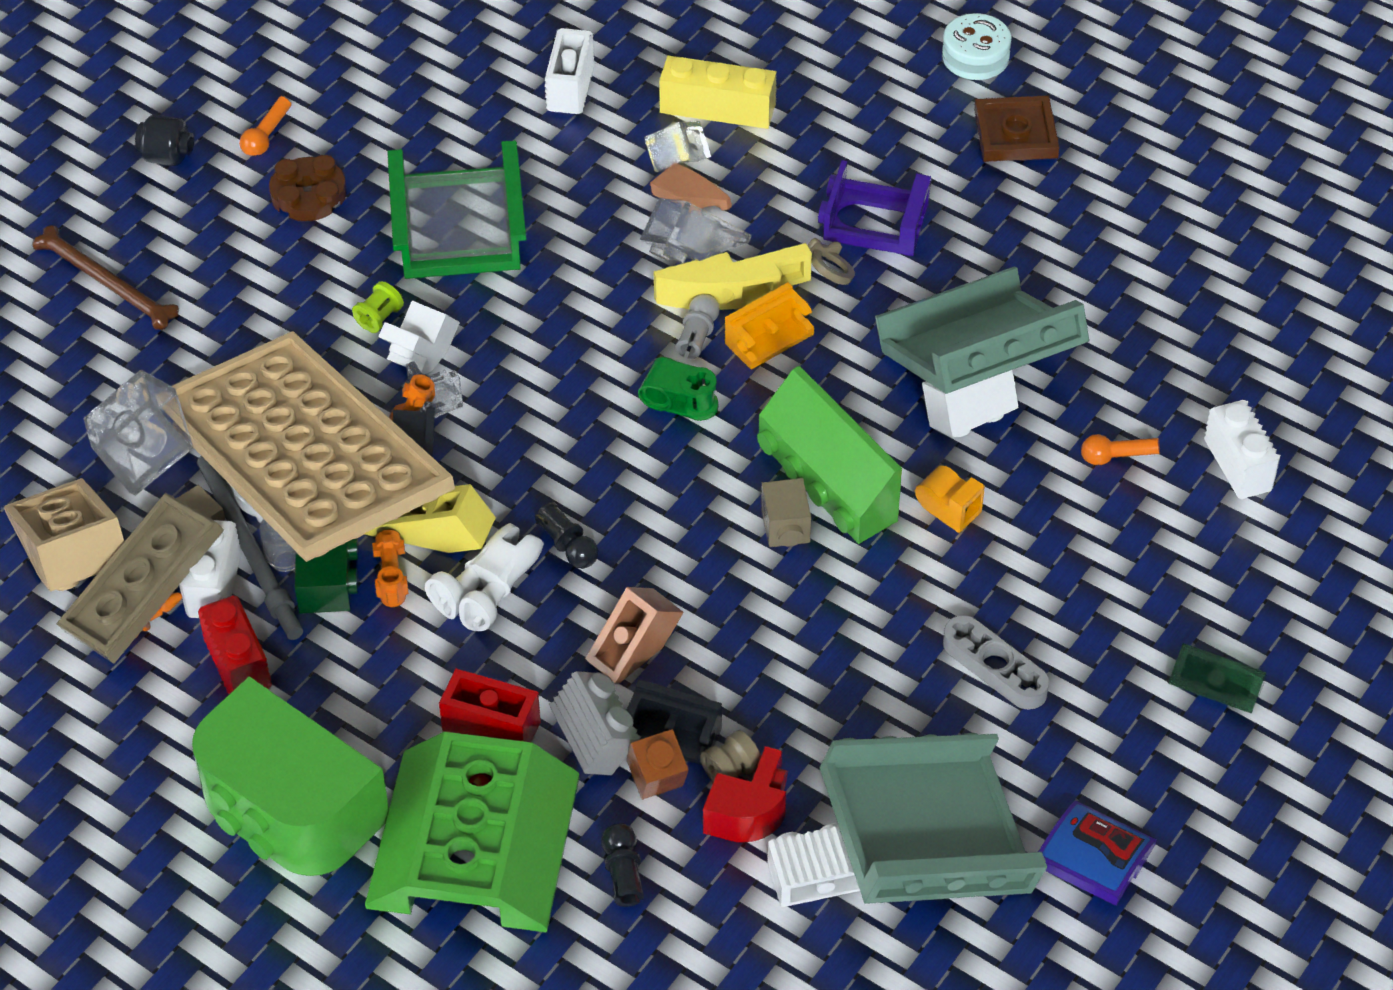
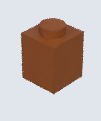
M673 729L630 744L626 761L641 800L684 785L689 769Z

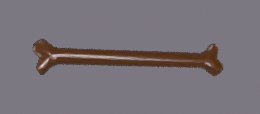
M53 225L47 226L43 229L42 235L33 239V249L52 250L152 319L154 329L163 330L167 328L168 321L178 316L179 308L177 305H161L156 303L60 238L58 227Z

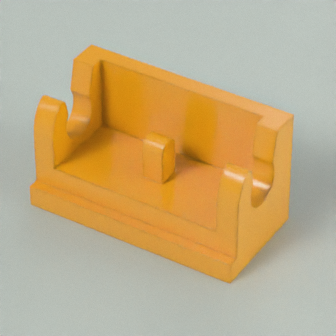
M787 282L726 316L725 344L752 370L814 335V326L804 317L811 314L812 310L807 302L793 290V286Z

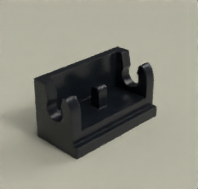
M640 679L636 684L635 692L626 710L633 719L634 724L632 727L637 729L636 734L641 736L640 740L673 729L685 761L702 765L701 753L711 746H715L722 730V703Z

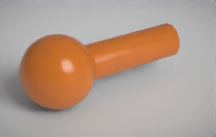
M280 96L256 128L247 129L242 133L239 145L243 153L255 156L267 151L269 148V135L292 106L287 98Z
M1095 434L1086 438L1081 446L1083 459L1093 465H1104L1114 457L1160 454L1159 438L1110 441L1104 435Z

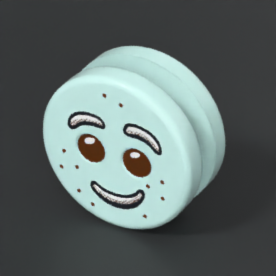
M973 13L955 18L947 25L944 31L942 59L945 66L955 75L970 80H985L999 75L1009 63L1011 47L1010 30L1001 20L986 14Z

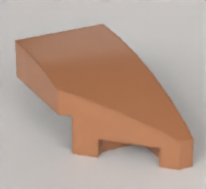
M673 163L650 182L654 196L680 206L686 205L689 217L699 215L698 212L705 207L717 206L721 208V211L732 207L731 199L725 192L703 176L678 163Z

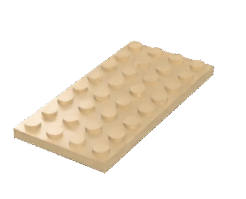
M293 331L151 395L154 408L306 562L315 557L322 556L329 550L352 539L359 538L376 527L398 519L403 514L423 504L432 502L455 489L453 476Z

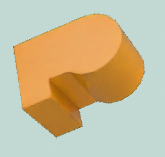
M940 465L916 486L915 495L924 509L960 533L982 512L985 485L972 477L966 482L951 468Z

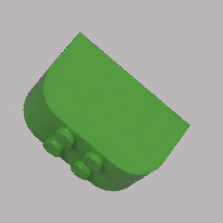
M250 676L199 723L194 732L192 749L205 803L209 812L215 817L217 824L222 830L231 836L238 834L264 860L271 858L283 868L295 874L304 876L323 875L344 865L386 824L389 807L383 769Z

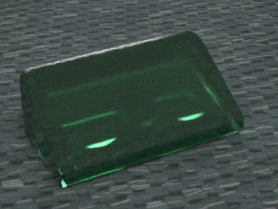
M1183 643L1168 684L1252 714L1267 678V673Z

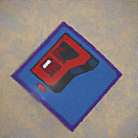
M1074 801L1058 820L1038 852H1042L1047 864L1046 872L1117 906L1132 878H1137L1156 844V839L1078 801Z

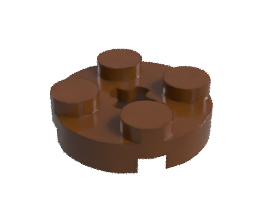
M319 155L317 157H301L293 160L283 159L277 162L275 173L269 182V191L272 205L279 213L281 209L288 212L291 219L314 221L332 214V207L337 205L339 201L340 205H342L346 198V183L344 174L336 166L334 158L329 155ZM312 186V190L304 191L303 187Z

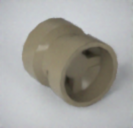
M737 730L726 737L724 745L720 747L711 746L701 753L700 758L707 776L713 783L717 773L736 778L741 776V774H753L756 772L761 755L752 739L745 732Z

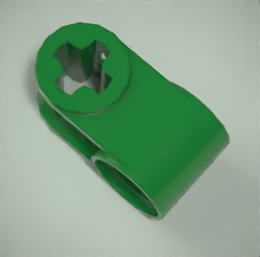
M660 357L654 360L638 390L639 399L649 408L678 414L697 421L712 418L719 408L718 398L714 394L717 379L711 370L680 363L667 357ZM702 379H705L706 386H703Z

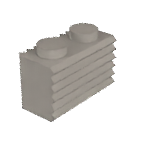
M576 671L571 674L572 678L567 679V684L562 686L563 689L558 691V696L553 698L554 701L549 703V706L585 774L612 775L628 755L630 744L640 740L641 736L636 734L637 729L632 727L634 724L633 719L626 709L622 707L623 703L618 700L619 696L615 694V685L611 679L603 673Z

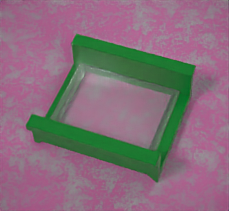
M516 140L501 142L503 167L405 175L403 149L387 151L393 251L402 252L405 279L521 270L519 241L526 240Z

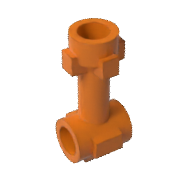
M414 375L410 383H405L402 389L403 397L407 398L406 402L396 405L393 410L420 411L425 401L432 402L435 397L434 382L425 375ZM393 410L389 416L391 420H393Z
M384 530L376 535V543H372L373 556L381 557L382 569L379 571L377 579H375L376 595L385 606L397 607L405 601L406 595L409 594L407 576L403 575L398 564V555L405 554V545L398 532Z

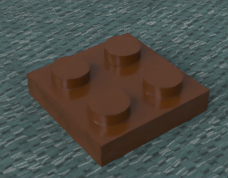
M1049 95L975 99L974 112L983 162L1058 158L1059 143Z

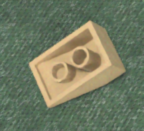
M83 478L4 506L6 515L37 575L50 592L71 589L77 586L79 581L97 575L125 542L117 516Z

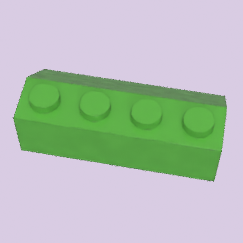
M800 366L794 368L759 414L758 443L767 455L772 454L783 466L785 473L790 479L803 478L805 489L812 502L818 507L822 506L833 517L838 529L843 533H848L860 544L898 521L902 468Z

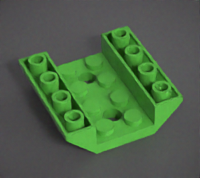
M442 732L405 750L365 902L366 909L411 915L415 897L482 905L500 909L502 927L547 933L580 778L579 772L532 742ZM479 773L488 774L492 777V780L484 786H475L468 782L473 775ZM460 850H467L475 855L470 862L465 864H456L450 860V857Z

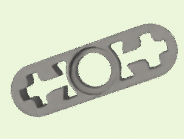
M957 616L946 623L943 647L951 657L1017 707L1030 710L1044 704L1047 699L1049 678L1045 671L972 617ZM956 635H957V636L961 637L962 639L957 640V639H955V637H956ZM969 635L971 636V639L969 640L965 638V636ZM989 656H1000L1006 660L1007 665L1001 669H993L984 663V659ZM1021 684L1025 687H1029L1033 684L1036 686V690L1031 687L1027 688L1026 690L1021 689Z

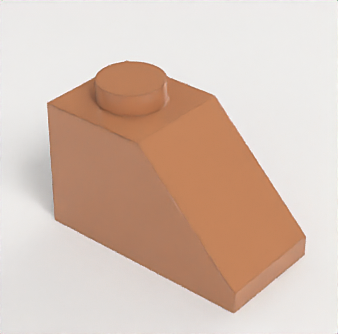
M626 587L585 659L600 672L608 676L611 681L621 683L664 647L684 612L654 588Z

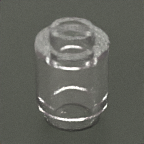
M263 519L260 523L259 531L265 559L278 571L288 572L295 570L296 554L298 553Z

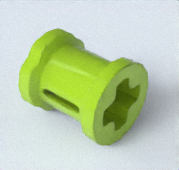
M380 281L373 287V293L364 302H358L352 308L353 317L363 329L371 333H377L383 327L382 322L392 312H398L404 306V301L400 293L392 285Z

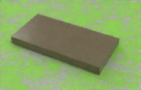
M165 493L60 618L57 625L64 632L115 664L189 574V569L198 563L224 529L214 520Z

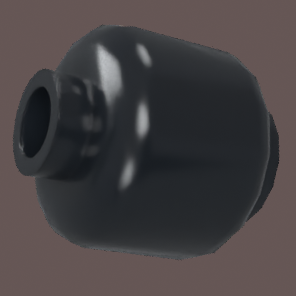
M150 115L145 122H141L137 127L135 147L138 152H141L146 162L178 166L186 155H191L194 147V135L189 133L186 122L181 118Z

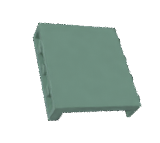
M1015 266L875 316L882 353L945 394L1090 341L1084 304L1074 300L1054 308L1048 306L1021 290L1018 269Z
M966 733L952 736L929 734L922 737L897 738L886 736L880 739L844 738L832 741L819 768L864 904L1028 894L1033 892L1047 869V864L1042 852L1026 853L990 758V754L999 740L997 734Z

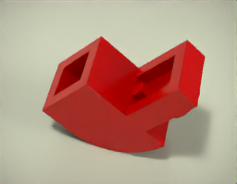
M765 746L752 782L721 773L716 774L703 808L704 834L733 842H753L769 836L778 829L786 814V791H784L788 776V771L782 769L781 750Z

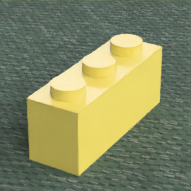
M667 55L659 80L660 113L769 129L776 105V71Z

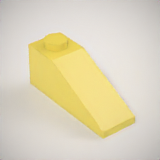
M471 484L459 485L436 500L423 504L403 514L398 519L391 520L366 532L364 535L376 537L381 531L394 530L400 534L401 540H404V543L446 553L477 550L483 548L496 517Z

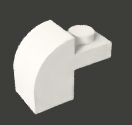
M412 301L401 327L398 328L385 322L379 337L391 343L387 360L421 374H427L437 366L447 353L460 322L444 313Z

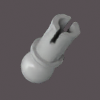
M710 294L695 296L689 304V313L683 319L684 329L676 343V350L682 357H684L688 346H691L688 359L699 357L706 336L710 335L714 329L713 322L719 316L720 309L719 303Z

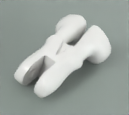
M508 523L489 539L475 558L465 563V570L458 577L454 578L451 574L443 571L433 574L425 583L426 595L432 604L447 618L454 619L459 614L462 624L467 629L472 631L489 629L498 615L497 605L502 598H506L509 595L515 581L536 562L542 551L543 541L532 534H528L517 544L520 533L519 528Z

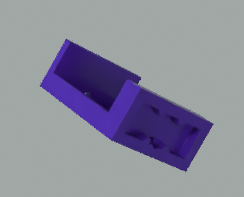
M841 160L837 175L831 174L828 181L827 197H829V200H822L819 209L818 223L824 224L823 240L838 241L848 245L914 256L929 206L931 176L916 173L912 189H900L846 179L847 161ZM852 204L904 212L900 226V236L845 225L839 220L837 214L842 208Z

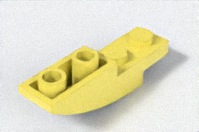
M804 243L732 262L728 252L670 266L653 271L654 299L660 305L689 309V304L695 296L710 294L719 303L720 310L740 309L787 282L791 285L811 281L812 253L808 245Z

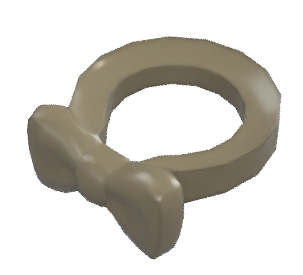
M813 238L809 242L808 247L812 253L811 263L821 275L841 285H848L855 276L854 269L845 259L838 255L842 249L841 243L837 241L825 245L817 238ZM822 256L839 265L845 273L831 269L823 262Z

